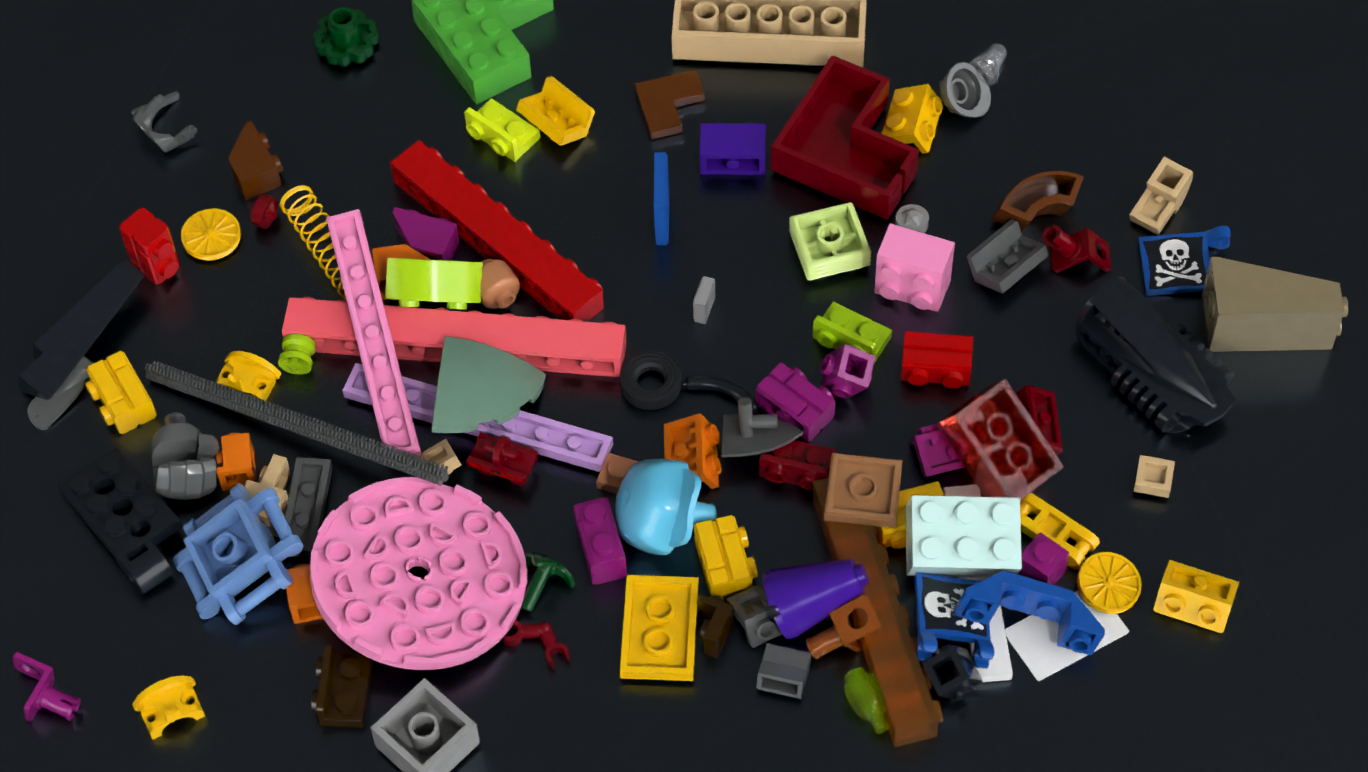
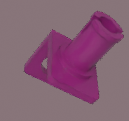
M15 652L12 656L14 668L39 680L24 706L25 720L31 722L37 711L42 707L65 717L67 720H72L75 716L72 712L78 711L81 699L52 687L55 682L52 667L19 652Z

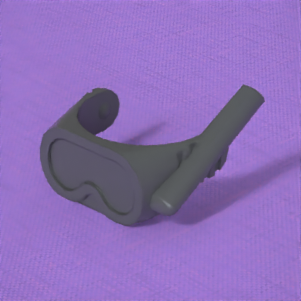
M177 91L165 96L159 94L149 103L131 111V114L134 116L132 118L133 121L165 153L190 141L197 134V128L194 125L187 126L175 137H172L170 134H160L152 131V122L156 113L162 107L179 100V93Z

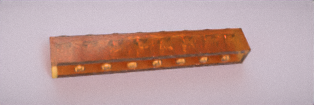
M829 478L813 481L812 499L832 560L853 559L856 565L863 564L868 575L869 584L864 585L865 593L862 595L869 597L881 627L860 638L859 642L893 745L898 747L937 737L939 722H943L941 707L937 700L932 701L929 690L932 689L931 680L925 669H921L917 659L916 636L910 637L907 626H910L909 614L905 605H899L896 596L899 595L895 574L889 575L886 564H889L887 549L884 543H878L875 535L879 533L878 526L824 521ZM857 608L850 613L855 629L865 626L868 616L864 609Z

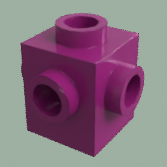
M843 345L827 354L821 363L820 373L823 375L820 386L830 389L833 395L841 398L854 396L868 388L872 379V369L876 356L863 352L854 346Z

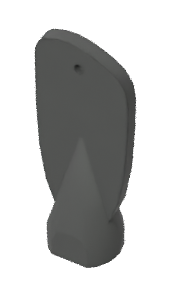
M83 356L51 399L44 400L35 397L30 402L27 413L34 427L42 431L48 429L72 404L84 388L85 382L90 380L86 371L87 367L93 364L90 360Z

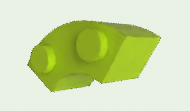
M387 258L385 299H398L399 306L419 307V301L447 302L446 308L467 309V303H481L483 262Z

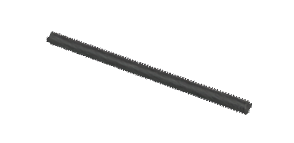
M155 360L152 364L149 365L147 363L145 366L147 371L145 378L440 486L443 482H447L449 478L448 466L444 468L442 464L440 467V463L437 464L435 461L434 463L432 460L429 462V459L425 461L424 457L422 459L421 456L417 458L416 454L415 456L413 453L410 455V452L406 454V451L402 452V449L398 451V448L395 449L393 446L391 448L390 445L387 447V444L383 446L382 442L372 441L371 438L368 440V437L365 438L363 435L361 437L360 434L357 436V433L353 435L352 431L342 430L341 427L338 429V426H331L329 423L327 425V422L323 424V421L320 422L318 419L316 421V418L312 420V417L302 414L301 416V413L291 410L290 412V409L285 407H279V405L272 404L271 402L268 403V401L261 400L260 398L257 400V397L247 394L246 396V393L241 391L240 393L238 390L235 392V389L232 390L230 387L228 389L227 386H221V384L214 383L213 381L210 382V380L203 379L202 377L199 379V376L196 377L194 374L192 376L191 373H185V371L178 370L177 368L174 369V367L169 365L167 367L166 364H160V362Z

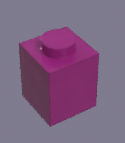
M1040 532L1021 553L1022 569L1018 572V575L1055 585L1066 573L1070 552Z

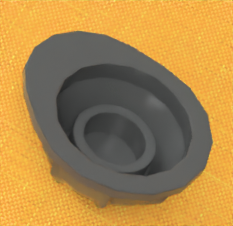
M965 62L954 64L939 83L940 99L951 113L972 118L983 116L988 111L991 101L988 84L973 65Z

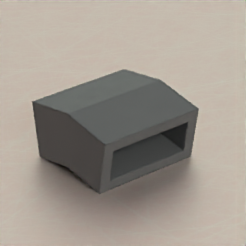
M767 643L758 671L756 689L801 699L811 665V653Z

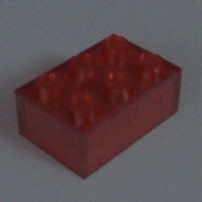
M1006 379L987 386L936 423L985 497L1020 498L1021 500L1064 467Z

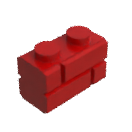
M144 207L139 208L120 224L119 230L130 257V262L145 274L148 280L158 285L171 278L177 272L180 263L168 225L158 218L155 219V216Z
M905 331L901 380L908 381L916 386H922L927 383H940L947 388L953 389L959 388L962 385L969 386L972 368L973 336Z

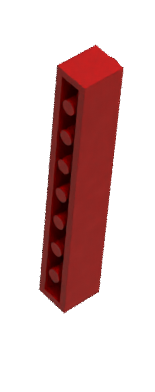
M418 140L390 162L395 184L436 218H445L452 223H456L458 236L483 257L505 261L518 278L520 287L559 320L579 319L588 322L604 309L603 289L596 279L586 277L579 271V268L571 259H564L558 254L548 240H541L537 237L526 222L515 219L504 204L493 201L479 184H473L465 178L463 172L457 166H451L444 161L441 154L434 147L429 148Z

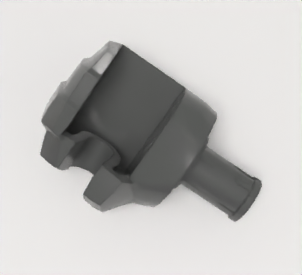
M179 412L170 413L164 418V426L153 435L151 442L155 492L171 499H200L212 493L216 488L217 469L215 459L212 458L219 450V443L213 435L202 434L198 428L186 423V417Z

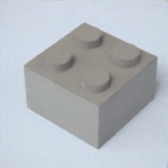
M425 678L371 727L376 748L403 772H450L480 744L477 724Z

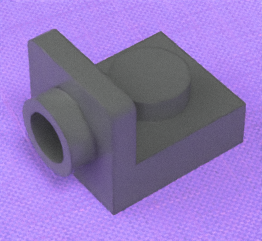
M759 584L727 599V602L733 605V615L744 627L748 643L751 647L759 646L782 635L774 618L778 616L774 605H769L766 593Z

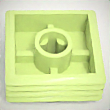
M848 202L794 215L789 218V232L807 280H814L871 265V249L853 203Z

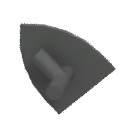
M741 398L738 400V414H723L722 457H741L770 452L790 444L803 435V431L788 422L778 419L777 414H752L751 399Z

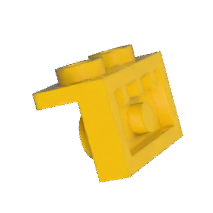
M1169 560L1153 610L1181 621L1223 633L1239 582Z

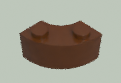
M1048 171L1028 177L1015 186L994 211L991 220L1005 225L1011 219L1016 220L1022 232L1032 219L1037 216L1046 214L1063 216L1073 206L1084 176L1067 171Z

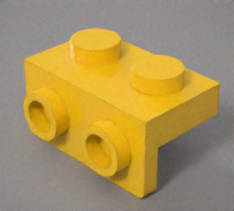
M553 76L545 79L540 93L520 99L516 109L531 124L538 127L553 142L560 146L586 137L595 113L592 107Z
M929 84L895 89L882 134L905 144L914 143L922 154L929 153L939 116L943 109L941 99L935 94Z

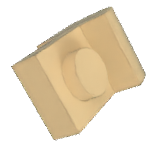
M1163 157L1147 181V189L1129 214L1130 220L1159 235L1173 213L1176 214L1183 203L1192 182L1193 171Z
M273 454L269 465L264 466L261 470L259 483L247 480L245 488L250 493L251 498L264 489H275L279 497L278 505L284 516L288 503V495L285 489L291 478L287 458ZM263 510L258 514L261 522L268 526L272 536L278 537L266 511Z

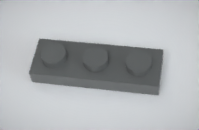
M296 457L285 518L293 534L299 536L303 549L292 557L311 558L313 545L323 522L333 468L331 459Z

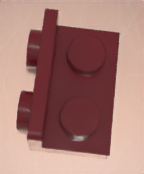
M794 440L781 448L761 454L759 459V477L766 478L774 483L786 482L799 485L810 491L822 490L827 492L832 453H837V449Z

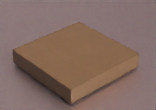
M832 453L824 521L896 528L903 460Z

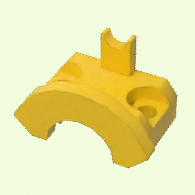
M231 351L224 360L225 365L215 382L221 384V386H227L228 389L230 387L246 393V395L249 394L250 396L257 397V400L260 398L266 401L276 380L279 379L282 373L262 357L244 351Z
M183 675L160 680L143 690L134 700L133 708L135 711L141 712L152 740L162 736L164 728L175 720L185 717L198 720L205 717L193 689L196 684L193 677Z

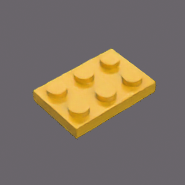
M627 575L620 662L621 679L693 681L699 577Z

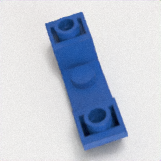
M1004 570L966 588L953 614L972 622L988 625L998 607L1003 606L1007 609L1034 615L1044 620H1051L1059 623L1057 646L1087 655L1093 654L1105 635L1104 627L1072 590Z

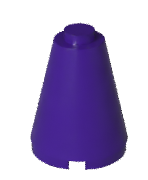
M853 559L774 568L763 574V584L770 606L774 605L778 614L774 618L786 639L800 636L829 617L831 611L858 598L865 593L864 585L869 584L868 575L863 564L856 565Z

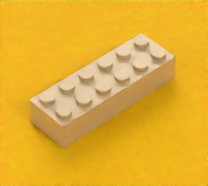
M675 0L672 25V58L825 66L831 55L863 67L867 0Z

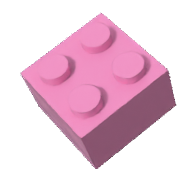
M890 223L877 253L874 293L882 295L889 300H899L912 304L919 309L939 312L951 281L955 242Z

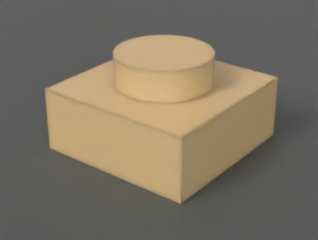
M446 439L425 450L420 455L421 459L425 458V461L429 459V462L432 460L433 463L434 461L437 464L440 463V467L442 464L444 468L448 466V475L454 469L461 466Z
M1140 455L1133 492L1169 498L1175 461Z

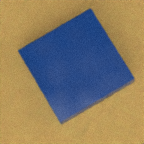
M654 152V224L656 245H667L669 243L668 154L666 155V152Z

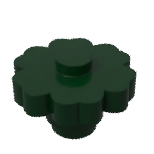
M347 7L337 8L328 13L326 17L320 19L318 23L319 29L313 33L317 53L321 56H326L329 64H337L342 67L349 65L351 61L356 63L364 62L374 54L373 45L379 42L375 21L366 19L363 11Z

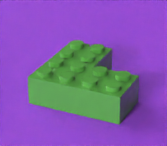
M411 0L414 22L476 105L532 78L529 53L511 30L554 10L553 0Z

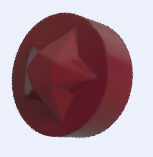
M262 194L256 199L251 211L253 225L266 229L276 219L278 201L275 197Z

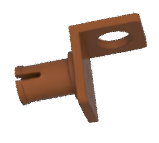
M862 595L831 611L829 614L832 618L833 626L812 637L806 638V644L816 660L842 645L856 652L862 650L858 639L881 627L869 597ZM857 608L864 609L868 616L867 623L860 629H853L848 620L850 613Z

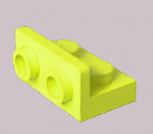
M492 98L477 112L470 107L464 111L468 133L473 138L486 142L498 155H505L514 162L541 138L539 129Z

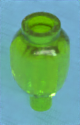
M863 667L848 672L844 676L846 681L844 692L851 707L861 719L871 722L877 734L887 731L890 728L884 716L887 708V699L875 675L866 673Z

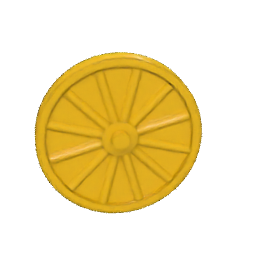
M217 208L196 212L186 220L181 230V241L187 253L194 258L205 261L217 260L229 255L235 250L241 239L240 225L235 216L226 210Z
M1099 552L1091 555L1083 562L1077 574V587L1081 597L1089 606L1102 613L1118 614L1125 612L1136 603L1141 594L1142 581L1138 570L1131 561L1117 553Z

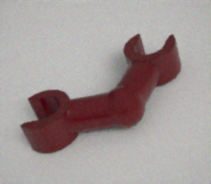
M515 620L509 630L515 629L517 633L514 636L503 637L504 644L507 646H516L523 639L540 638L546 649V660L550 668L555 670L552 659L555 653L564 654L566 660L570 663L568 648L558 642L548 622L543 621L521 625L519 621Z

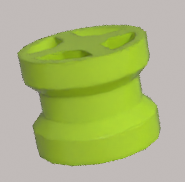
M293 333L284 336L282 341L284 352L279 356V367L291 374L302 375L309 373L313 364L310 357L315 353L316 342L303 334Z

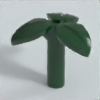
M538 552L524 554L526 566H537V569L524 594L521 605L522 609L532 612L548 577L552 574H558L571 589L574 588V578L565 566L553 558Z

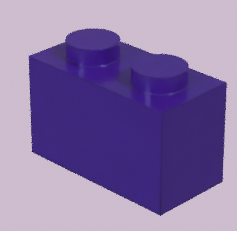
M751 122L744 124L700 123V174L765 175L766 124Z

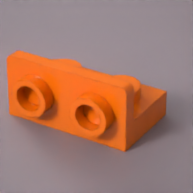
M701 413L664 424L665 459L685 461L689 466V470L700 476L701 482H704L711 489L718 488V475L721 473V463L717 453V444L720 443V434L717 427L711 424Z

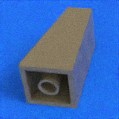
M1211 257L1202 291V303L1208 348L1212 352L1330 350L1333 348L1336 336H1340L1342 332V317H1347L1348 300L1346 296L1341 294L1340 283L1221 257Z

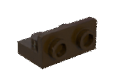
M325 644L323 657L318 656L316 662V677L320 679L319 689H314L311 696V710L317 713L320 726L364 728L373 665L372 659L361 654L335 653L333 645Z

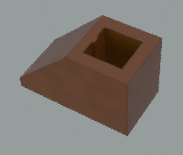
M252 121L245 123L228 157L233 179L246 201L282 186L279 173L283 171L281 162L276 153L270 155L268 151L270 145L263 130L257 132Z

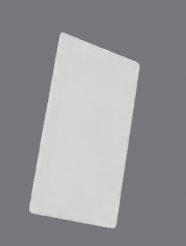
M1079 590L1074 592L1105 629V635L1095 651L1129 633L1128 628L1117 614H1106L1093 609L1081 597ZM1031 615L1006 628L1005 633L1007 639L1036 680L1041 681L1087 656V654L1077 653L1057 646L1059 623Z

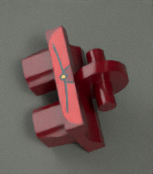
M480 433L475 447L466 462L467 466L478 469L479 473L488 476L493 474L509 479L513 484L524 486L539 455L536 450L511 443V439L508 436L501 435L499 438Z

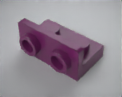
M970 416L951 420V427L938 430L937 424L917 429L918 436H914L909 440L911 446L915 445L923 478L993 460L982 419L972 422Z

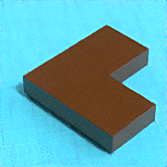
M697 70L634 83L635 92L651 139L682 133V124L676 107L705 101V93Z

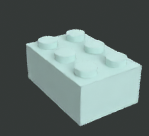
M912 495L906 504L907 576H915L917 572L949 577H991L1003 570L1018 574L1022 569L1020 498Z

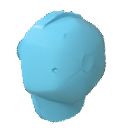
M665 458L645 459L630 467L618 490L615 502L617 530L619 535L629 545L638 550L655 555H667L672 552L674 547L687 544L691 538L695 523L708 520L715 521L717 518L716 507L713 503L707 504L697 501L701 489V478L698 474L689 470V466L685 461Z

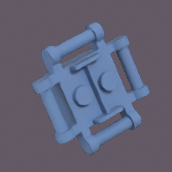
M238 483L230 489V495L198 519L192 518L183 525L187 535L183 539L186 548L173 558L176 569L183 573L197 602V613L201 619L212 618L222 607L229 621L237 625L246 618L245 614L278 589L284 590L293 583L292 576L284 568L281 561L300 553L303 549V544L299 536L293 534L279 507V497L275 489H264L251 498L248 490ZM263 510L266 511L280 539V542L277 544L268 526L262 523L258 516ZM270 572L271 578L236 602L234 596L265 573Z

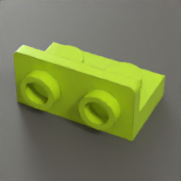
M834 301L823 317L817 315L813 321V338L821 345L838 349L843 345L854 346L863 352L876 356L874 363L892 338L891 329Z

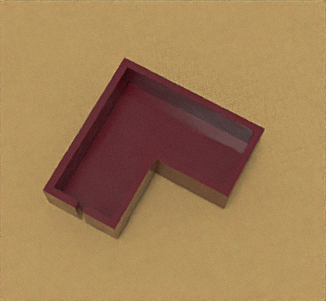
M831 55L772 144L771 170L844 202H851L860 209L888 220L901 200V193L904 194L917 174L919 149L872 130L875 122L888 104L890 79Z

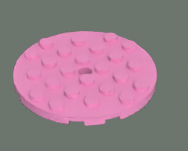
M401 477L376 482L349 495L346 502L336 510H332L325 518L318 530L310 559L309 574L313 598L320 614L331 630L343 642L362 655L389 666L411 670L448 668L468 662L487 652L512 627L520 612L527 584L526 558L522 545L510 523L499 511L495 513L482 502L481 496L464 487L456 485L453 488L443 484L440 486L419 477ZM420 566L427 570L428 575L421 580V577H416L408 571L412 567Z

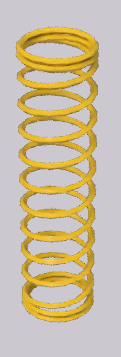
M304 185L296 186L287 191L281 198L280 208L288 215L289 221L294 224L295 230L300 233L301 239L306 242L307 248L312 251L313 257L319 261V266L325 270L326 276L331 279L332 286L337 288L338 294L343 300L347 301L346 296L340 290L344 289L341 287V277L335 278L339 267L328 268L330 262L336 259V255L334 254L329 259H322L323 254L333 248V243L323 250H316L319 242L331 236L330 232L325 233L316 241H309L313 233L321 230L328 224L327 219L325 222L317 225L312 231H303L306 224L313 222L320 215L329 217V214L322 212L323 205L316 203L317 197L313 195L310 187ZM301 190L309 192V194L298 198L291 205L290 209L285 208V202L292 194ZM308 197L303 204L293 209L300 200ZM314 206L320 207L319 213L309 217L303 223L297 222L300 215L307 213ZM291 216H297L295 221L292 220ZM297 225H303L301 230L298 229ZM303 234H309L307 239L304 238ZM309 243H315L314 247L311 248ZM322 252L320 257H317L316 253ZM328 261L326 267L322 265V262ZM328 271H334L332 276L329 275ZM334 280H341V281L339 282L338 285H336Z

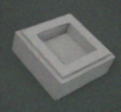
M706 276L701 278L693 299L694 322L702 324L707 322L715 300L714 278Z

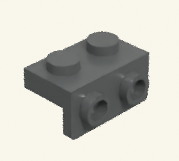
M1011 219L969 253L967 259L975 282L1003 294L1048 257L1049 254L1045 244L1023 236L1018 221Z

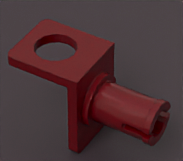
M1052 225V229L1048 227L1044 231L1042 240L1046 245L1050 246L1051 265L1054 272L1058 273L1087 259L1091 260L1105 272L1111 270L1109 244L1088 227L1071 235L1066 234L1057 225ZM1095 244L1099 247L1102 253V259L1096 251Z

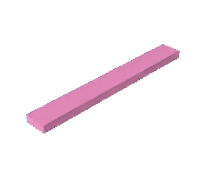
M356 209L326 217L383 446L387 444V447L388 445L391 448L393 446L395 449L398 448V451L402 449V452L406 451V454L410 452V455L413 453L414 456L415 454L420 456L422 454L360 211Z

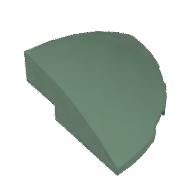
M445 336L436 391L432 432H473L479 423L492 420L500 425L510 421L519 415L521 406L528 401L531 403L536 401L543 389L546 374L530 363L498 348L468 339Z

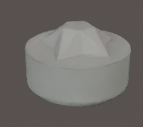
M908 204L898 210L895 225L925 233L929 225V214L922 206Z

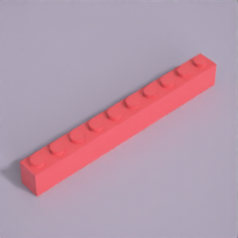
M289 297L282 327L283 338L288 334H303L316 342L315 352L360 356L347 301L316 300L311 297ZM384 305L397 359L441 363L445 336L468 339L498 348L530 363L540 371L620 378L624 365L627 345L625 325L614 322L596 323L584 322L579 319H550L545 316L523 317L510 313L498 315L479 311H449L445 308L425 309Z

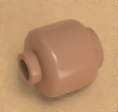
M486 259L482 261V304L490 309L509 307L514 303L520 289L518 278L505 261L499 259Z

